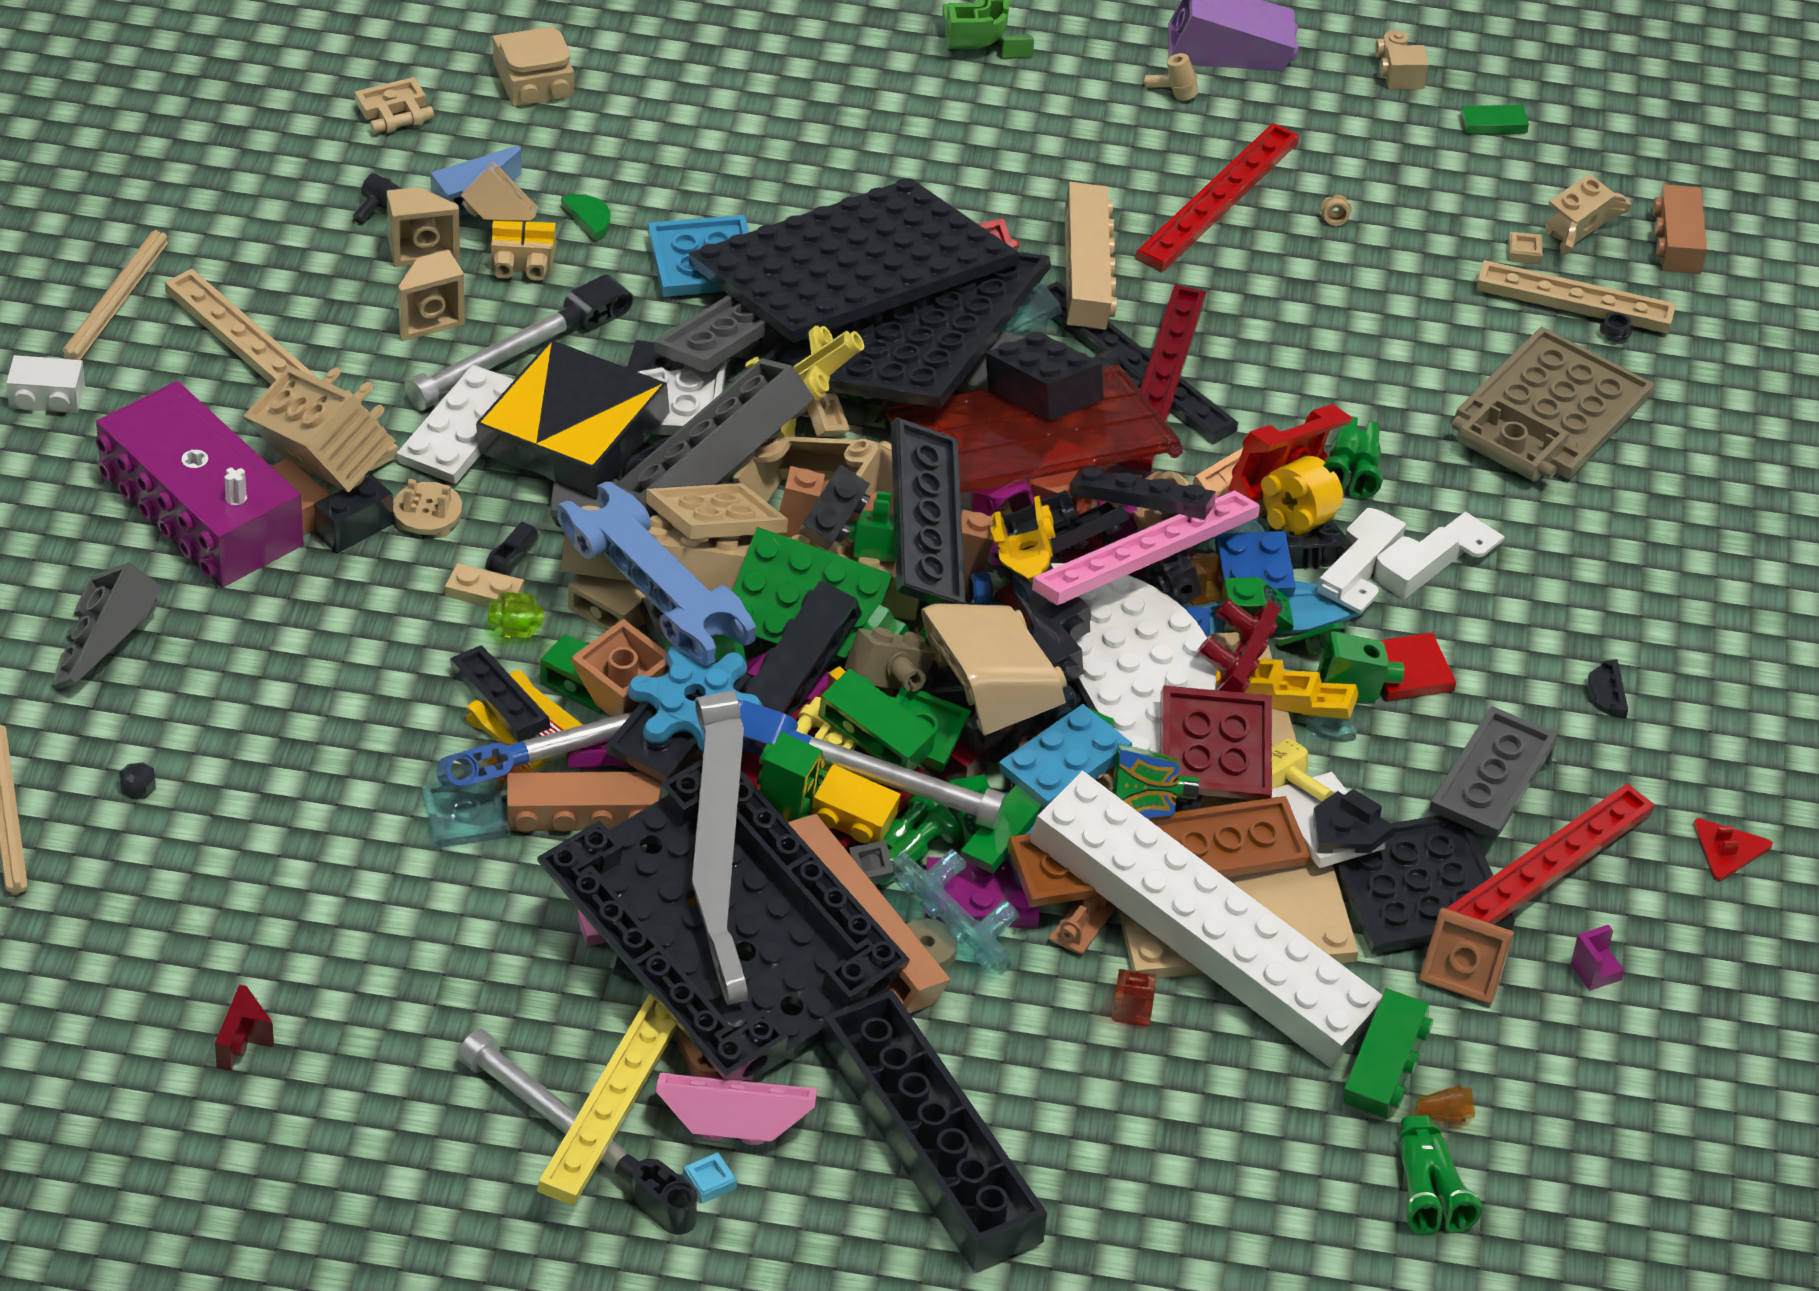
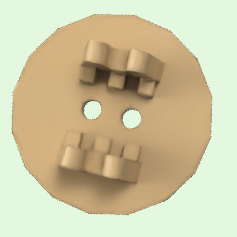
M408 479V486L399 491L393 500V516L396 520V527L403 532L410 531L416 534L432 535L437 538L446 537L450 534L451 528L462 517V501L458 493L448 485L437 482L416 483V480Z

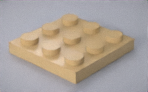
M743 483L647 489L646 503L657 511L658 515L663 516L674 528H677L689 540L694 542H706L709 538L713 537L738 540L742 535H754L757 527L774 533H787L788 519Z

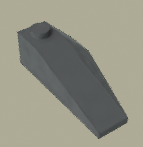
M130 562L91 576L74 611V614L79 617L78 623L68 630L66 638L72 641L71 646L61 654L51 686L58 690L76 684L142 620L152 614L157 607L158 600L156 598L162 586Z

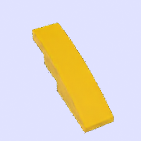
M1257 659L1260 664L1248 678L1251 683L1244 693L1272 695V708L1311 716L1350 719L1358 698L1356 684L1322 683L1319 672L1285 671L1282 660ZM1216 669V686H1217V684H1218V682H1219V680H1220V678H1221V676H1220V673H1221V672H1219L1217 669Z

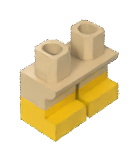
M493 220L491 269L495 271L497 278H510L513 276V272H526V276L530 280H543L545 274H551L556 248V223L526 221L523 245V221Z

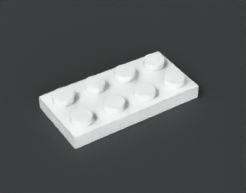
M472 365L396 453L398 462L456 484L481 455L479 452L476 422L514 379Z

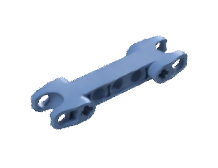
M604 482L597 486V501L601 508L599 510H585L572 501H564L558 504L557 519L572 546L584 558L589 560L603 554L663 613L660 616L662 632L679 652L687 655L698 664L707 666L715 662L714 653L716 646L711 636H729L741 645H748L755 641L756 626L740 598L725 585H720L709 591L648 532L651 529L649 514L632 494L622 490L612 482Z

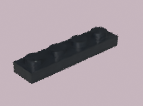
M1097 467L1080 468L1070 482V495L1203 519L1207 517L1215 504L1216 491L1204 489L1200 485L1184 486L1172 484L1166 479L1150 480L1138 478L1131 473H1109Z
M483 645L450 658L453 672L518 742L532 738L536 734L551 728L549 716Z

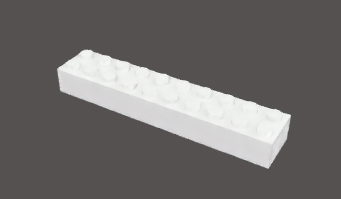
M1083 770L1037 816L1030 836V842L1045 853H1049L1050 857L1063 867L1070 869V872L1083 882L1094 887L1096 892L1330 1069L1371 1024L1382 994Z

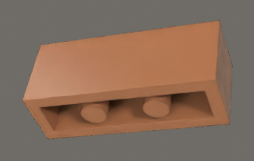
M1663 184L1660 197H1655L1653 203V216H1658L1655 221L1654 234L1656 237H1660L1657 241L1656 257L1661 258L1662 271L1701 274L1707 251L1701 188Z

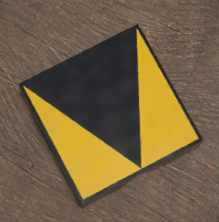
M550 339L476 422L479 452L516 468L542 474L555 483L597 498V486L604 482H611L622 470L631 453L645 443L670 413L667 383Z

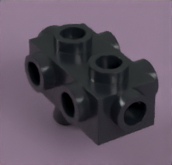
M1199 543L1142 568L1148 580L1153 579L1155 586L1160 591L1170 596L1180 605L1187 604L1190 600L1202 595L1196 567L1191 562L1189 556L1199 547Z

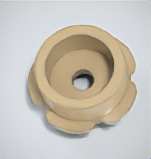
M1334 195L1333 198L1328 197L1322 202L1320 215L1328 224L1340 226L1349 219L1352 207L1350 203H1347V199L1344 196ZM1335 207L1339 208L1336 212L1333 211Z

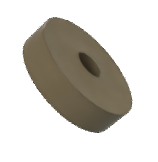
M928 918L913 920L906 924L923 946H931L925 948L943 970H946L953 964L957 955L958 941L955 932L947 924Z

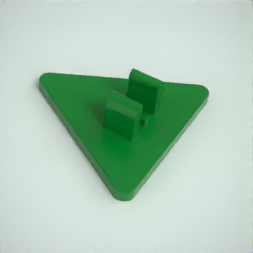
M1346 622L1334 623L1277 641V645L1279 647L1305 639L1310 655L1322 652L1318 641L1319 638H1321L1323 649H1325L1330 631L1334 632L1348 628Z

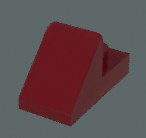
M240 984L215 1041L216 1066L219 1069L232 1071L237 1057L244 1056L248 1043L268 1047L274 1046L273 1023L249 988Z

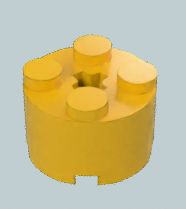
M1305 456L1274 470L1262 479L1263 501L1268 513L1267 520L1272 528L1276 530L1281 529L1285 532L1294 531L1295 535H1301L1331 521L1335 517L1337 510L1341 509L1343 490L1340 480L1334 471L1329 473L1323 466L1326 463L1322 459L1314 456Z

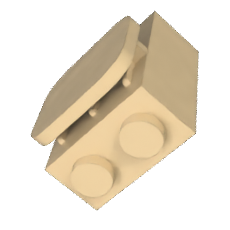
M554 26L493 36V62L513 107L574 97V70L569 61L570 51L561 32L556 30Z

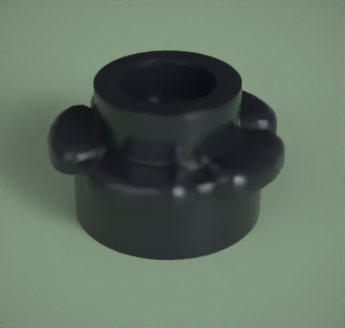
M1620 312L1607 314L1604 323H1601L1599 328L1600 332L1605 334V337L1612 342L1628 339L1632 334L1630 318Z

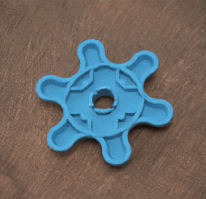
M672 645L666 654V663L670 669L666 675L657 678L643 675L636 676L631 680L627 689L628 696L633 701L649 703L657 710V714L649 719L643 728V737L647 742L662 744L674 733L688 732L696 738L697 745L702 752H704L705 732L701 729L697 718L695 701L688 700L686 698L687 695L695 693L696 689L703 696L734 690L737 699L763 706L755 695L740 693L733 689L734 683L744 676L747 670L745 660L738 653H728L717 663L705 666L698 664L687 655L679 652Z

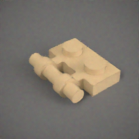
M415 77L355 91V103L365 119L379 118L370 121L372 133L384 131L387 134L395 132L398 127L410 124L412 127L423 125V121L434 119V111L431 106L420 109V107L426 106V95ZM406 111L405 113L393 115L394 113Z

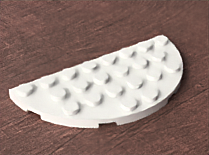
M1051 563V565H1052L1053 568H1056V567H1058V566H1060V565L1065 564V563ZM1125 575L1079 596L1089 607L1091 632L1085 634L1080 639L1074 640L1082 648L1084 674L1074 679V682L1088 707L1113 718L1114 729L1130 740L1133 747L1160 753V697L1163 685L1215 690L1216 668L1203 657L1196 654L1200 645L1207 639L1196 620L1180 604L1167 594H1164V592L1142 580Z

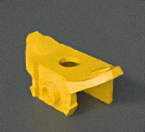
M1039 496L1034 497L1036 519L1039 527L1037 530L1016 536H1008L1001 512H995L991 516L993 526L990 527L995 546L1000 547L998 553L1002 565L1026 578L1029 582H1033V577L1042 574L1048 569L1050 557L1053 556L1051 538L1056 537L1049 505L1042 506ZM1028 546H1034V547L1029 548V549L1021 550V549H1023V548H1025V547H1028Z

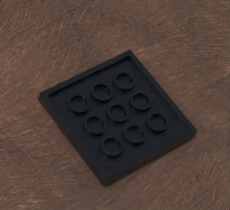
M1440 815L1391 823L1395 826L1394 836L1385 842V849L1333 864L1336 876L1371 954L1430 944L1441 908L1446 909L1493 876L1472 829ZM1510 913L1495 925L1513 930L1515 919L1512 913Z

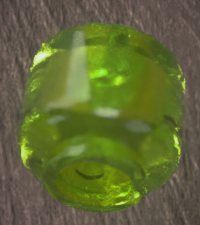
M504 591L498 595L497 599H493L490 602L488 623L491 628H494L496 634L502 638L528 639L534 634L536 628H540L543 623V608L538 606L536 598L530 593Z

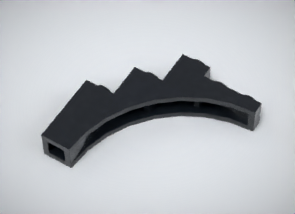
M1049 564V567L1045 572L1053 569L1051 564ZM1012 571L1014 596L1027 613L1034 631V640L1053 667L1059 666L1066 682L1073 681L1078 676L1084 674L1082 648L1074 640L1080 639L1085 634L1091 632L1088 605L1079 596L1056 605L1032 590L1033 582H1029L1026 578ZM1067 683V687L1062 688L1065 704L985 736L977 725L976 720H978V716L976 714L965 721L968 747L976 755L988 748L995 747L1001 741L1019 732L1028 730L1037 723L1043 730H1046L1076 709L1075 691Z

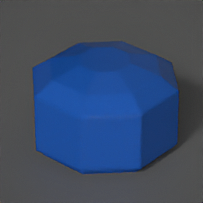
M987 572L970 573L968 576V596L972 605H990L992 601L993 584Z

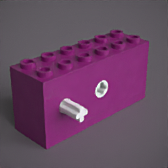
M178 380L96 420L97 436L95 437V442L99 449L100 462H98V470L101 476L106 481L110 480L119 489L124 499L131 500L139 508L145 519L152 520L159 527L165 538H170L175 542L182 554L188 559L191 558L200 566L203 574L207 578H212L220 587L223 588L304 546L301 494Z

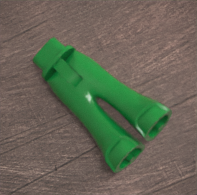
M1428 1115L1407 1116L1401 1120L1402 1131L1399 1140L1407 1179L1406 1216L1409 1227L1417 1234H1435L1440 1228L1443 1214L1445 1228L1448 1233H1459L1468 1230L1481 1217L1483 1206L1479 1196L1468 1190L1459 1177L1439 1127L1432 1123L1431 1117ZM1431 1180L1434 1181L1438 1197L1433 1190Z

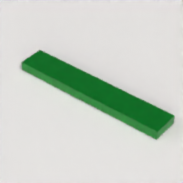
M1090 709L1096 715L1102 718L1105 722H1107L1110 726L1115 728L1113 718ZM1016 784L1006 796L996 828L993 830L981 826L962 848V860L990 873H994L1010 854L1007 847L1009 838L1026 834L1035 824L1037 816L1045 808Z

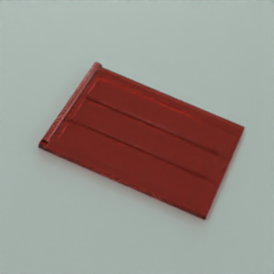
M1119 364L1102 367L1104 401L1051 421L988 389L950 396L942 408H928L924 405L908 404L885 410V415L890 423L898 417L958 439L960 493L1168 453L1171 458H1177L1180 454H1183L1178 436Z

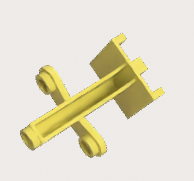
M814 326L809 331L811 355L793 367L813 395L814 400L819 401L825 396L826 391L829 390L830 375L864 349L863 340L857 332L849 333L845 331L833 339L830 331L825 326ZM755 357L746 362V368L749 370L760 359ZM796 418L790 419L785 423L777 436L795 437Z

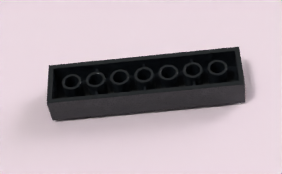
M886 991L824 1015L821 1046L972 1270L976 1271L1043 1243L1047 1220L1046 1210L894 991Z

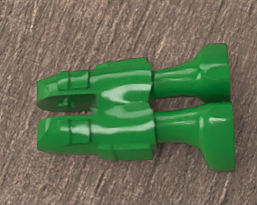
M1353 417L1350 424L1341 426L1339 433L1333 439L1330 457L1324 460L1326 464L1323 466L1329 473L1335 472L1340 480L1343 491L1347 485L1349 467L1353 466L1355 472L1351 480L1349 493L1352 498L1363 499L1375 495L1380 490L1383 482V476L1377 468L1381 455L1379 443L1380 428L1377 422L1368 420L1366 430L1356 428L1358 418Z
M917 795L908 802L905 807V813L900 819H894L883 838L887 842L894 876L878 885L885 886L902 872L911 869L925 858L929 851L927 842L937 837L940 841L952 845L962 838V828L958 820L944 805L939 803L934 806L933 801Z

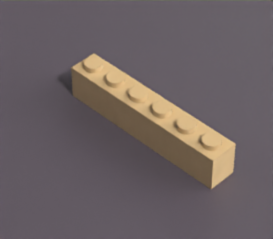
M1069 182L1064 207L1067 325L1106 329L1109 316L1114 317L1116 313L1117 297H1114L1116 277H1113L1115 271V258L1113 257L1115 238H1112L1114 219H1111L1113 200L1108 199V186Z

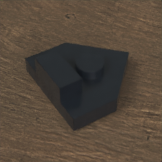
M1354 788L1345 795L1339 791L1335 792L1315 806L1313 810L1317 853H1332L1333 849H1354V853H1371L1394 836L1395 826L1381 818L1382 806Z

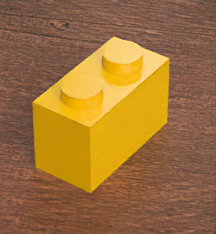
M833 764L813 798L811 815L817 814L828 828H835L851 835L858 842L874 843L883 840L898 812L901 794Z

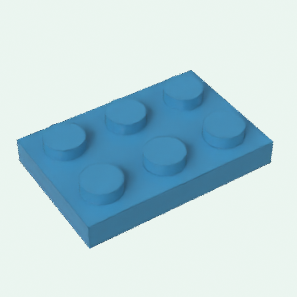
M1082 704L999 762L1000 772L1046 808L1082 770L1093 779H1096L1115 765L1117 743L1132 746V742Z

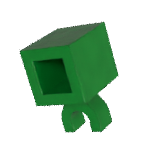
M877 491L873 511L862 510L858 522H851L849 543H854L853 557H866L895 563L894 514H889L892 493Z

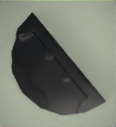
M1618 659L1605 660L1601 662L1599 667L1588 674L1586 694L1590 702L1599 711L1612 717L1627 718L1628 706Z

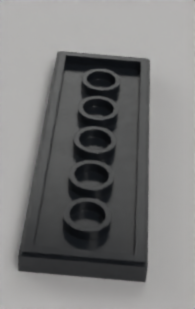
M897 417L891 423L896 591L932 604H965L958 439Z

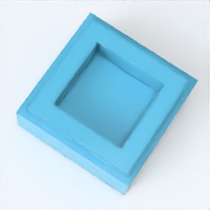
M718 1152L683 1167L684 1179L696 1189L697 1198L702 1204L737 1189V1179Z

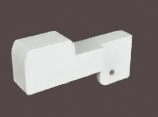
M1367 508L1347 528L1346 537L1351 541V545L1346 546L1347 551L1320 577L1317 592L1361 614L1378 596L1379 590L1377 586L1367 581L1374 574L1377 556L1404 536L1406 523L1383 511Z
M1464 512L1445 528H1437L1421 542L1406 536L1398 539L1377 556L1374 579L1401 599H1406L1464 552L1473 557H1483L1504 541L1505 536L1469 513Z

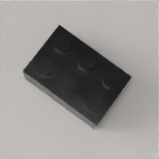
M1031 332L1025 338L1014 342L1001 343L998 348L985 352L988 390L1048 421L1104 401L1102 363L1085 353L1067 346L1063 342L1047 336L1043 332Z

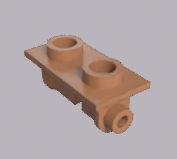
M1103 896L1076 900L1049 937V941L1083 955L1117 907Z

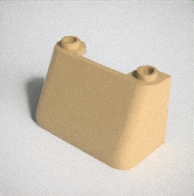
M933 604L921 609L930 648L936 653L934 661L939 668L949 665L965 690L967 702L970 706L975 704L978 720H976L977 725L984 736L1066 703L1062 688L1067 687V682L1063 671L1059 666L1054 668L1027 630L1025 619L1020 610L1014 611L1011 606Z

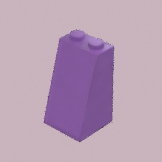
M1180 0L1168 23L1169 57L1179 53L1189 56L1191 64L1198 66L1284 71L1289 60L1293 61L1298 52L1299 44L1295 40L1298 24H1295L1294 10L1263 0Z

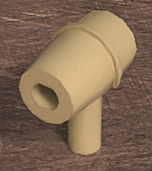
M1179 53L1169 57L1167 60L1168 75L1145 76L1146 88L1171 87L1177 100H1190L1198 94V77L1194 72L1189 56Z

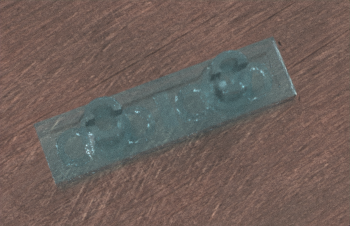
M950 849L928 871L922 869L904 851L893 861L896 875L894 880L899 887L907 894L913 891L922 900L920 905L933 919L940 917L948 925L946 929L957 943L962 945L966 942L975 951L973 956L984 969L990 970L993 968L1001 976L1011 966L1010 953L996 938L1019 917V914L1006 900H1003L982 921L975 920L943 889L951 879L966 867V863L957 852Z

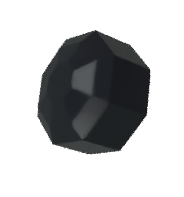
M144 762L129 763L119 772L121 793L132 799L147 797L156 789L154 768Z

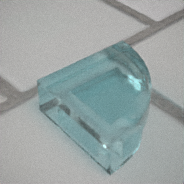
M1312 716L1307 719L1306 727L1308 730L1322 739L1332 742L1356 740L1357 731L1348 719Z

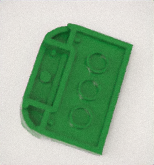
M757 527L735 586L731 591L740 598L744 608L751 616L756 626L755 639L775 646L782 638V631L786 623L791 618L794 619L800 611L805 594L811 589L814 590L820 580L857 598L862 615L828 665L829 667H836V665L847 662L858 628L862 629L879 605H883L893 574Z

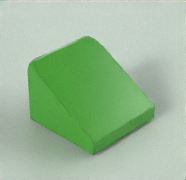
M1029 34L1003 35L998 39L1003 59L1033 57L1034 39Z

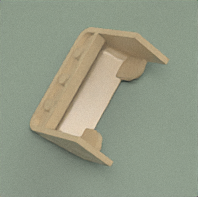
M776 436L769 441H765L755 449V455L750 460L742 463L733 477L734 484L743 483L768 502L782 479L787 480L790 466L825 474L824 481L832 478L839 465H842L870 483L865 492L870 496L877 491L893 492L892 450L866 439L850 440Z

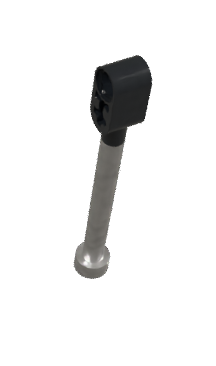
M608 274L602 275L571 291L565 298L562 310L431 376L420 373L405 382L407 397L417 410L423 411L437 404L439 394L453 388L472 365L489 370L577 324L582 325L586 330H595L624 315L633 304V294Z
M484 1029L474 1031L465 1039L458 1052L459 1061L475 1073L485 1070L563 1133L567 1134L578 1115L576 1111L500 1053L499 1041ZM612 1140L600 1162L632 1186L633 1204L671 1234L682 1235L692 1231L697 1222L698 1195L696 1189L663 1162L657 1159L638 1161Z

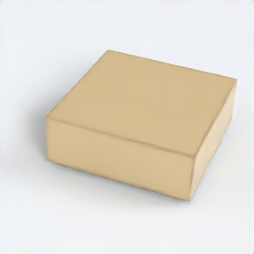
M1510 232L1508 239L1509 261L1541 264L1543 256L1542 235Z

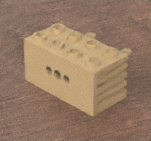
M289 366L243 417L283 459L289 457L299 467L305 468L308 473L350 492L352 488L362 483L365 474L376 462H379L387 455L389 448L396 441L377 421L384 413V407L377 405L369 412L361 405V401L373 389V384L366 382L360 386L355 394H352L349 390L345 391L332 385L341 373V370L337 367L331 369L321 380Z

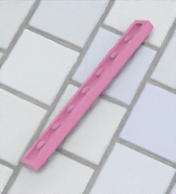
M1234 490L1216 498L1214 506L1205 519L1181 514L1033 577L1032 590L1056 605L1065 603L1077 596L1257 518L1260 505Z

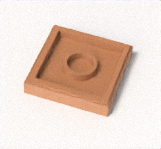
M1441 908L1419 980L1492 1005L1515 932Z

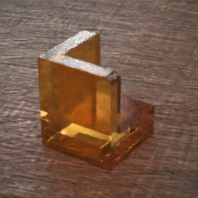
M1213 552L1190 557L1191 562L1196 567L1202 595L1190 600L1189 603L1195 606L1219 601L1222 591V584L1217 580L1219 556Z

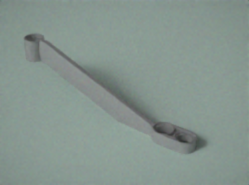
M734 690L696 697L695 699L697 718L701 729L705 732L692 886L708 936L714 967L727 1005L748 1000L745 977L733 938L727 930L744 734L739 704Z

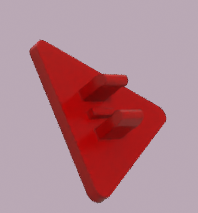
M1701 818L1694 820L1693 826L1712 876L1716 881H1723L1772 848L1773 842L1770 839L1734 829L1733 826H1724Z

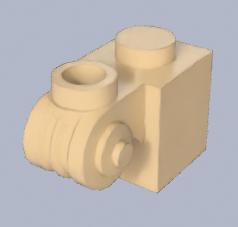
M1400 30L1388 31L1384 38L1376 39L1375 54L1376 57H1382L1380 60V75L1385 77L1388 89H1425L1429 67L1424 45H1407L1408 35Z

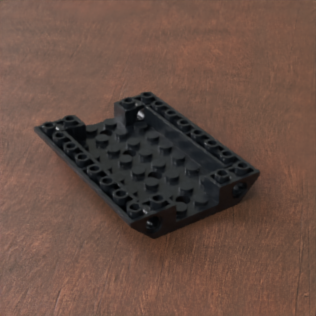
M703 759L661 783L659 801L610 830L599 820L538 856L537 862L724 1080H754L822 1037L824 1015L884 993L909 964L910 959L740 770L727 930L733 938L736 951L748 950L753 954L754 958L749 961L739 960L746 981L748 1000L727 1005L714 967L708 936L699 907H693L687 902V899L695 896L692 876ZM645 844H655L661 851L656 854L643 852L641 847ZM786 1004H794L802 1012L795 1016L787 1015L781 1010V1007Z

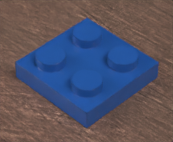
M1285 531L1221 533L1215 537V548L1222 587L1225 578L1260 577L1285 596H1294L1296 585Z

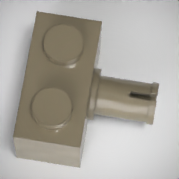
M875 627L873 631L858 628L844 668L846 670L850 668L858 675L867 677L874 686L901 689L903 685L907 691H910V689L912 692L922 691L936 653L925 643V638L916 633L905 632L904 635H898L880 627Z

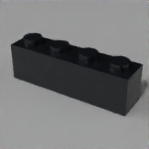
M820 580L814 590L811 589L805 594L800 611L794 619L791 618L786 623L782 631V638L775 648L768 650L763 659L762 668L756 677H751L748 680L743 693L755 695L764 707L789 716L801 708L861 617L862 612L857 598Z

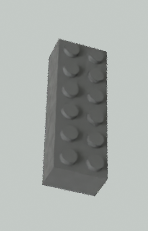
M761 358L615 485L632 494L645 507L650 518L658 515V512L646 503L647 489L719 485L729 478L732 469L739 463L750 460L755 455V449L765 441L775 438L781 432V427L785 423L802 415L807 408L806 405L814 397L793 366Z

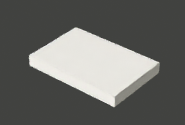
M1333 772L1312 777L1334 791V793L1339 791L1345 795L1348 792ZM1293 783L1272 789L1271 798L1287 797L1311 858L1319 868L1369 854L1354 853V849H1333L1332 853H1317L1313 810L1322 801ZM1385 843L1372 852L1385 849Z

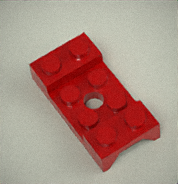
M1334 404L1312 410L1302 425L1279 431L1272 425H1267L1249 431L1243 440V450L1239 461L1233 467V477L1228 490L1231 492L1235 490L1254 502L1263 499L1261 482L1264 477L1274 470L1305 456L1318 457L1323 461L1327 459L1324 445L1330 430L1350 424L1353 417Z

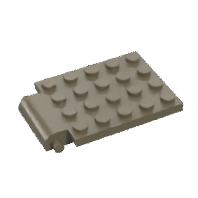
M1541 326L1457 408L1452 428L1459 431L1457 438L1459 443L1533 482L1539 480L1542 475L1551 479L1557 474L1570 479L1653 394L1655 384Z

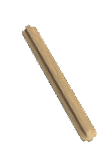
M154 230L149 234L63 348L64 359L81 360L167 245V235L164 232L160 233Z
M0 725V855L5 890L11 892L13 896H18L20 892L27 890L28 884L6 727Z

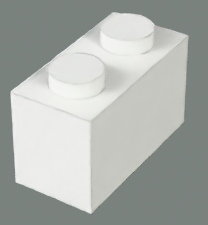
M14 355L6 382L9 408L78 413L85 388L83 360Z

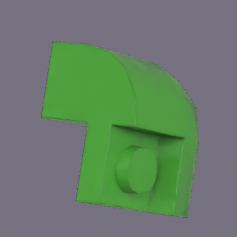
M974 0V3L943 4L942 16L945 27L946 49H979L992 45L1004 34L1008 23L1010 1Z

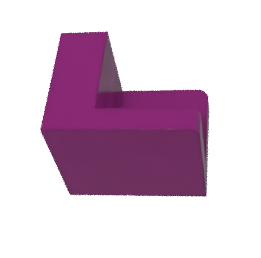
M1610 925L1577 935L1570 964L1589 991L1621 981L1623 978L1624 969L1609 950L1613 935Z

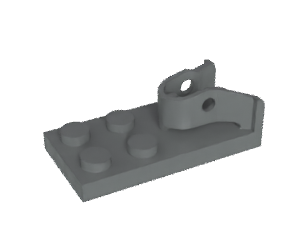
M728 295L654 341V350L656 354L667 357L672 361L694 367L698 371L707 372L729 357H751L761 354L765 349L775 346L783 335L732 296ZM760 339V344L757 347V341Z
M1491 706L1431 800L1429 811L1497 840L1540 768L1545 764L1550 765L1558 734Z

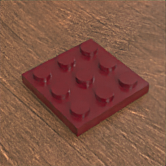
M1163 685L1160 697V754L1177 759L1180 776L1199 778L1198 795L1252 800L1271 798L1272 695Z

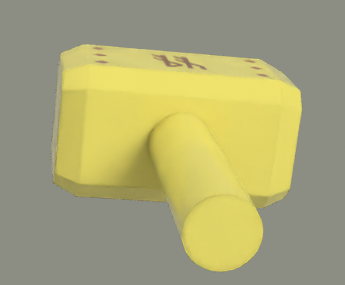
M1286 739L1272 747V789L1292 782L1320 801H1324L1334 794V791L1305 774L1308 769V751L1305 747L1292 739Z

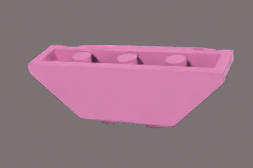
M660 1073L656 1086L657 1094L692 1134H699L703 1139L709 1141H721L725 1137L740 1138L741 1142L750 1145H760L764 1141L772 1142L815 1108L818 1089Z

